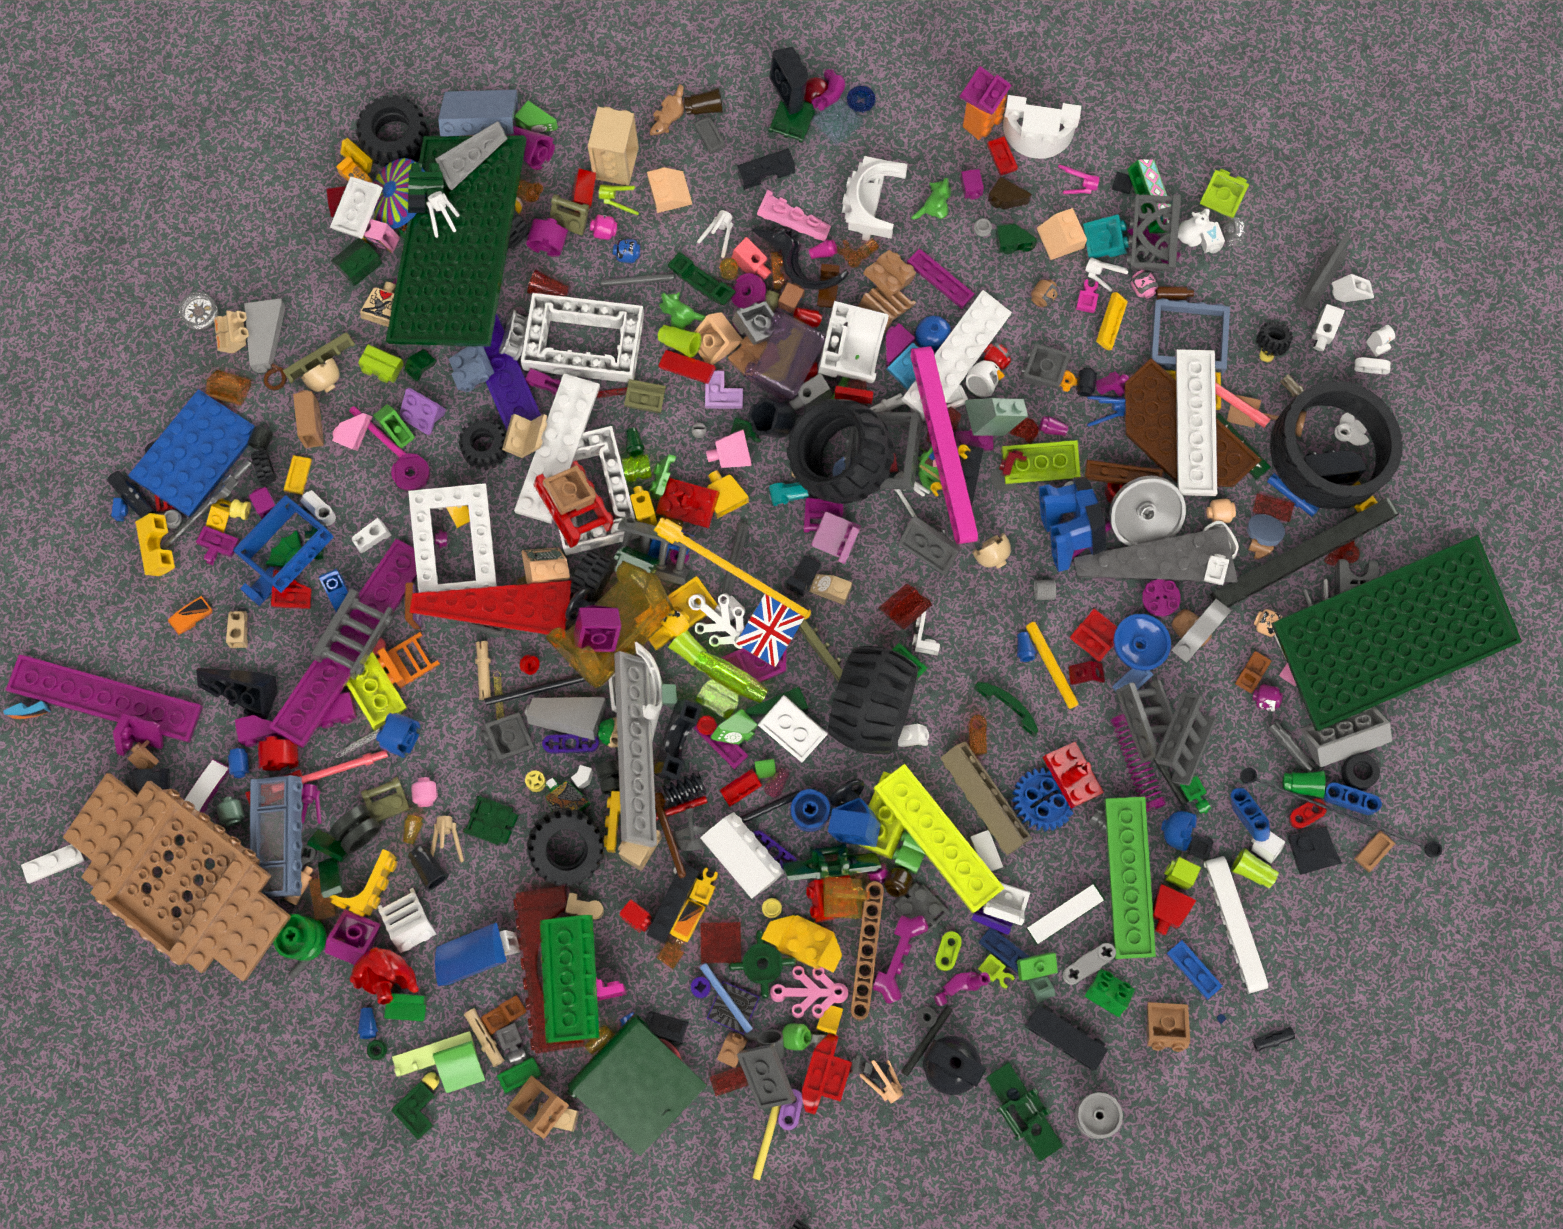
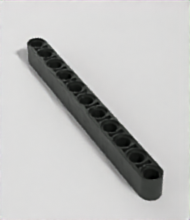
M1390 497L1385 498L1237 578V583L1230 582L1210 594L1213 602L1217 599L1229 608L1397 517L1400 512Z

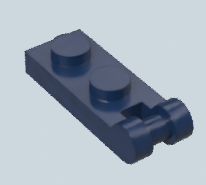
M989 928L978 942L1017 974L1018 966L1015 963L1018 957L1020 959L1030 957L993 928Z

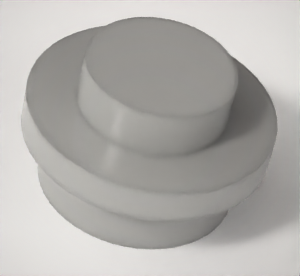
M985 218L977 220L974 224V232L978 236H987L992 231L991 222Z
M169 510L164 514L168 528H177L182 523V515L177 510Z

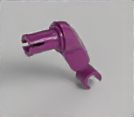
M827 69L824 72V77L829 82L827 90L820 97L812 100L813 107H818L820 111L837 102L845 88L844 78L841 75H837L833 69Z
M975 972L956 974L942 987L944 991L934 996V1000L938 1006H942L948 1002L945 997L946 995L952 997L961 990L976 991L981 986L988 985L987 982H990V976L986 972L980 974Z

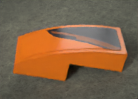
M200 596L172 615L168 622L177 634L180 635L193 628L196 622L209 616L212 613V609L203 597Z

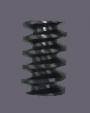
M699 772L698 777L691 773V780L684 776V783L678 779L677 786L672 782L669 783V789L665 785L662 786L669 805L672 803L675 807H677V800L682 804L685 803L684 797L691 801L692 794L697 798L699 797V791L704 795L706 794V789Z

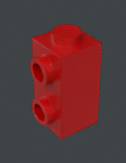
M578 169L574 179L572 202L581 205L587 204L590 209L596 172Z

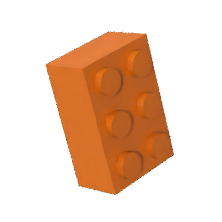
M1007 93L992 115L967 102L963 128L978 140L983 136L987 137L992 130L991 128L995 124L999 125L1004 118L1003 113L1006 109Z

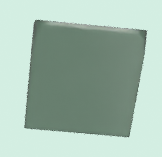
M675 684L662 685V703L668 708L673 707L677 703Z
M1047 975L1028 981L1037 1003L1056 995L1055 989Z

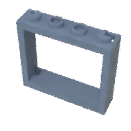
M1168 299L1155 300L1152 316L1150 358L1164 370L1176 371V357L1158 355L1161 311L1222 316L1220 361H1215V372H1221V375H1224L1227 369L1230 307L1223 304L1207 305L1204 302L1188 303L1184 300L1177 302L1169 301Z

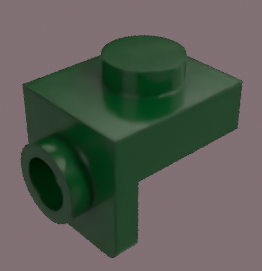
M422 349L407 359L404 371L415 381H419L422 373L433 367L436 360Z

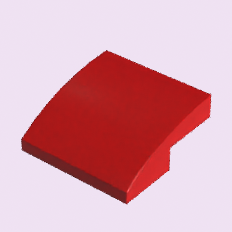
M1093 609L1070 636V639L1100 662L1114 646L1113 638L1117 626L1096 609Z

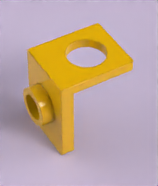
M221 498L215 504L213 503L206 526L224 533L232 502ZM220 504H225L229 507H223Z
M831 1005L824 1012V1015L819 1018L816 1030L836 1035L843 1009Z

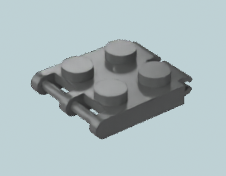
M915 882L907 893L910 898L907 899L905 896H901L893 905L897 908L895 913L899 917L904 915L912 919L922 915L927 924H931L927 932L918 935V938L923 941L925 939L924 936L931 929L937 928V924L951 913L924 884L920 887ZM942 911L944 912L935 921H933V919L936 916H938Z

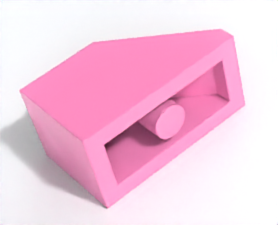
M362 413L339 423L333 431L332 441L358 451L372 416Z

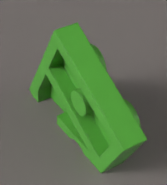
M668 454L659 463H656L654 468L655 480L651 482L649 489L652 492L650 498L658 500L663 496L670 476V472H668L672 462H675L676 456Z

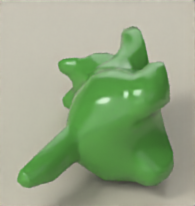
M944 178L943 181L929 183L933 192L927 198L924 206L911 219H918L925 213L930 216H936L939 219H943L948 215L946 200L951 195L948 178Z
M680 292L677 294H661L663 303H660L659 306L664 313L671 315V326L684 330L695 319L703 321L706 316L694 312L691 307L679 301Z

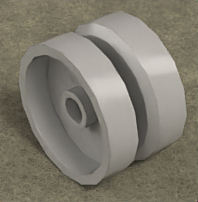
M1098 1092L1087 1095L1079 1101L1075 1108L1074 1118L1076 1126L1082 1134L1093 1139H1103L1111 1137L1119 1130L1122 1124L1123 1113L1120 1104L1114 1097ZM1097 1112L1102 1114V1118L1099 1120L1096 1118Z

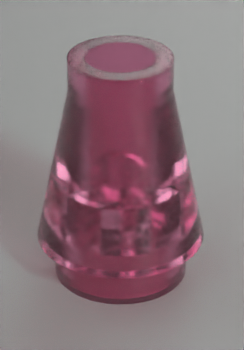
M780 768L764 784V792L772 798L780 796L790 774Z

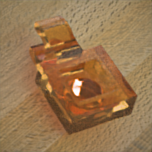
M677 938L673 944L667 942L657 956V959L674 970L684 955V952L680 949L685 944V941Z

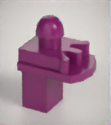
M1116 371L1109 373V376L1096 381L1097 391L1102 395L1114 390L1119 396H1122L1124 384L1129 377L1126 374L1119 376Z

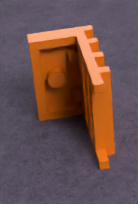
M421 632L389 651H386L384 647L377 651L380 656L377 660L382 668L387 667L389 680L392 684L396 682L400 689L440 665L438 660L431 664L418 644L417 639L423 636ZM412 642L427 664V667L422 670L407 648V645ZM402 648L417 670V673L412 676L397 654V651Z

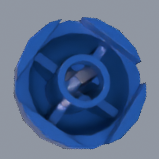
M932 315L925 317L919 322L915 331V340L920 348L931 346L935 354L952 331L945 319Z
M1177 811L1171 814L1168 820L1164 819L1161 830L1164 831V839L1169 846L1183 852L1188 849L1192 837H1190L1192 827L1196 828V815L1185 811Z

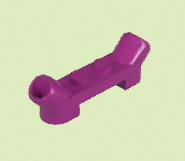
M902 915L894 934L901 936L888 972L879 971L873 986L874 991L882 993L887 1004L898 1001L902 997L895 978L897 974L901 975L905 965L902 963L904 955H909L912 947L909 944L911 938L923 934L929 929L922 915L912 919Z

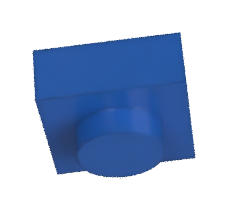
M114 498L111 516L116 521H124V517L128 515V505H126L122 498Z

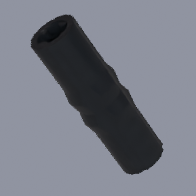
M115 471L108 477L107 482L140 518L149 513L156 514L155 509L120 471Z

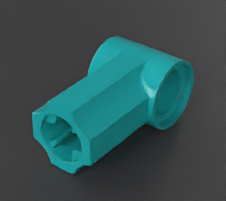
M799 482L790 484L775 483L769 486L773 506H778L777 504L781 503L785 505L789 501L808 498V491Z

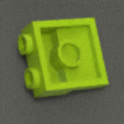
M1220 169V171L1215 170L1200 205L1233 219L1249 184L1242 177L1237 176L1234 178L1229 176L1230 172L1224 169Z

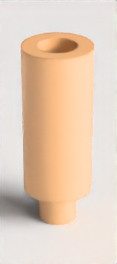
M306 866L304 871L301 872V896L284 897L285 900L297 905L312 879L310 876L313 871L312 868Z

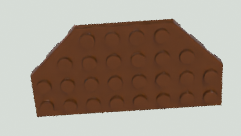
M1150 358L1124 384V398L1126 399L1125 435L1177 483L1176 380ZM1216 418L1217 487H1235L1261 459Z

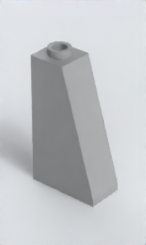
M281 298L244 303L247 317L246 328L249 333V337H247L249 363L253 371L258 373H264L268 369H272L271 364L274 363L285 313V304Z
M603 697L532 698L530 705L526 706L525 716H527L528 724L595 740L599 730L598 726L601 724L607 706L606 700Z

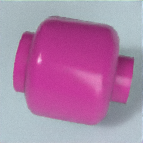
M598 214L595 220L591 219L589 230L593 231L594 238L610 240L612 236L615 237L617 222L611 216Z

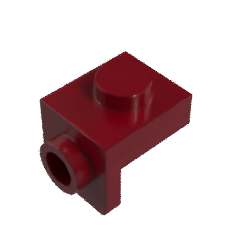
M1016 450L1008 452L1006 458L1001 460L999 470L1002 471L1000 475L1009 477L1014 460L1026 461L1027 457L1023 456L1024 453Z

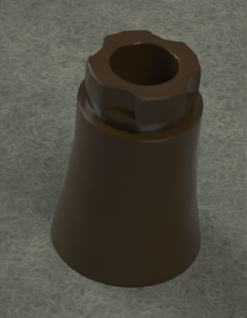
M719 88L694 94L691 97H684L687 115L723 113Z

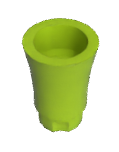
M663 325L659 329L658 341L666 346L674 348L690 358L694 357L699 351L702 340L700 333Z
M688 630L677 636L668 646L669 649L676 652L700 671L712 660L707 650L696 641Z
M1243 848L1238 853L1231 867V872L1242 875L1267 888H1271L1279 874L1278 871L1254 856L1246 848Z

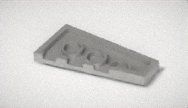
M498 121L436 158V162L439 164L441 172H443V177L451 190L508 139Z

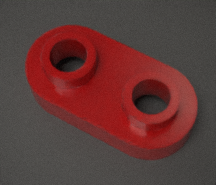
M1312 799L1313 801L1326 806V804L1322 800ZM1307 802L1290 813L1289 822L1292 827L1302 829L1323 817L1327 809ZM1313 806L1318 808V813L1312 811ZM1296 816H1300L1302 822H1297Z

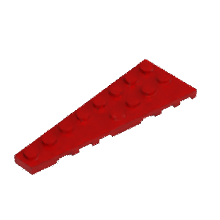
M571 581L412 593L409 613L564 637L565 612L570 600Z

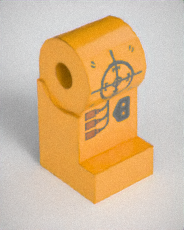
M349 156L336 166L338 173L348 182L350 177L370 183L373 182Z

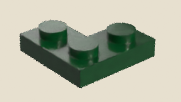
M422 1081L391 1109L417 1140H420L434 1126L421 1112L435 1097Z

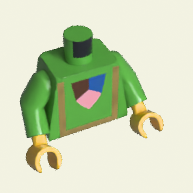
M964 444L957 446L959 456L967 459L968 456L964 452L971 450ZM919 447L918 460L921 462L918 465V476L922 485L932 491L937 497L939 495L936 491L941 490L942 485L933 448L931 447L926 452Z

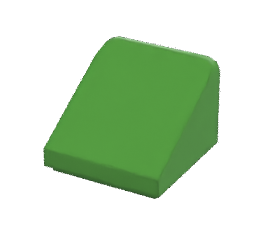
M773 759L755 761L758 779L776 776Z

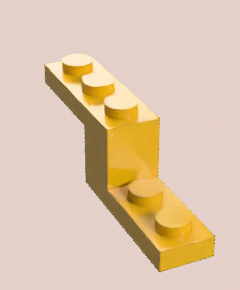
M612 791L611 796L607 798V808H610V815L606 816L605 819L608 835H604V847H607V852L616 853L619 814H621L620 791Z

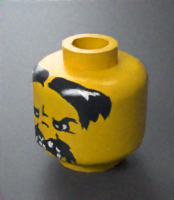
M672 610L662 619L661 629L669 638H676L689 629L690 624L688 620L690 618L683 610L680 612Z

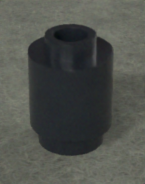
M1086 367L1079 371L1076 385L1078 395L1084 397L1092 396L1097 379V373L1094 369Z

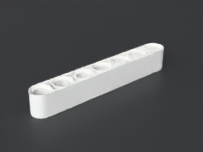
M1224 856L1204 861V868L1207 867L1208 870L1207 877L1215 891L1213 894L1217 906H1220L1221 909L1220 915L1223 924H1226L1227 927L1226 933L1229 942L1234 948L1232 951L1236 963H1239L1240 966L1239 972L1243 983L1245 982L1247 987L1245 990L1250 994L1267 989L1268 982L1228 863Z

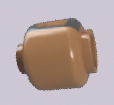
M1040 280L1031 291L1032 302L1041 308L1049 307L1058 296L1056 283L1052 280Z

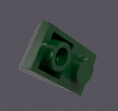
M1016 224L1000 225L996 228L995 234L999 253L1012 254L1019 250L1029 252L1036 246V237Z

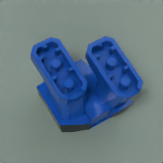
M1074 477V484L1060 488H1054L1049 484L1038 487L1040 516L1045 531L1050 532L1051 554L1058 572L1070 568L1075 550L1089 548L1092 555L1106 550L1105 521L1087 477ZM1073 512V519L1061 523L1064 513Z

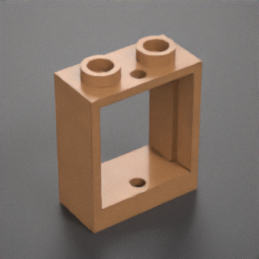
M530 1076L507 1107V1110L530 1130L545 1139L569 1105L540 1081ZM540 1091H543L549 1098L530 1122L523 1114Z

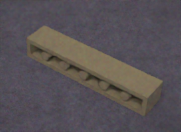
M966 741L957 744L941 757L945 768L953 775L956 784L966 794L967 800L972 803L977 811V815L983 819L988 827V831L996 838L1002 851L1009 855L1032 839Z

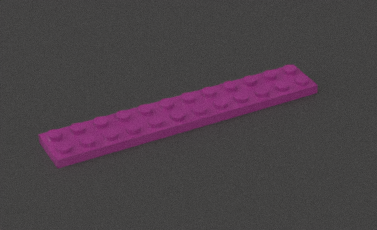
M395 539L359 592L360 602L382 613H385L387 608L390 607L394 613L405 596V584L414 583L417 578L413 547ZM353 609L350 614V618L374 630L380 622L379 619L358 609ZM343 625L340 630L341 635L364 646L371 637L348 625ZM338 641L333 642L330 647L331 651L353 662H356L360 655V652ZM324 658L321 663L314 660L269 726V729L304 748L350 679L351 669L329 658Z

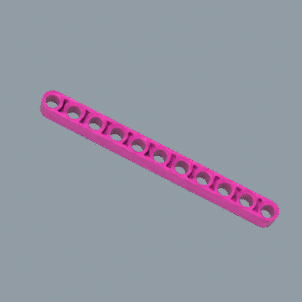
M931 346L911 349V361L956 544L976 542L978 539L977 528L934 352Z

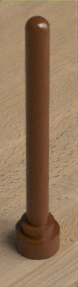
M655 793V810L677 874L680 878H684L686 872L663 808L665 806L664 796L662 793Z

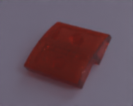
M906 583L878 608L896 625L905 629L931 607L932 603L929 599L920 595L916 588Z

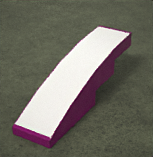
M212 759L184 801L193 803L198 812L205 813L208 803L219 790V785L228 775L229 767Z

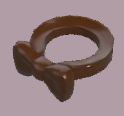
M272 363V369L264 376V384L268 389L275 391L284 387L286 375L282 367ZM277 371L281 372V383L277 386H271L268 383L269 376Z

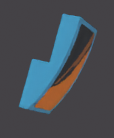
M40 701L30 707L19 703L3 710V712L10 718L25 719L50 712L48 704Z

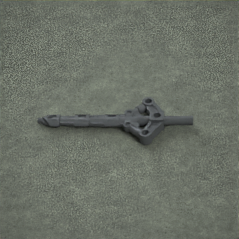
M247 459L233 474L229 473L226 477L224 476L219 481L216 491L210 495V498L182 524V527L176 533H173L164 542L162 548L166 550L213 503L215 504L223 497L226 498L239 483L238 479L253 463Z

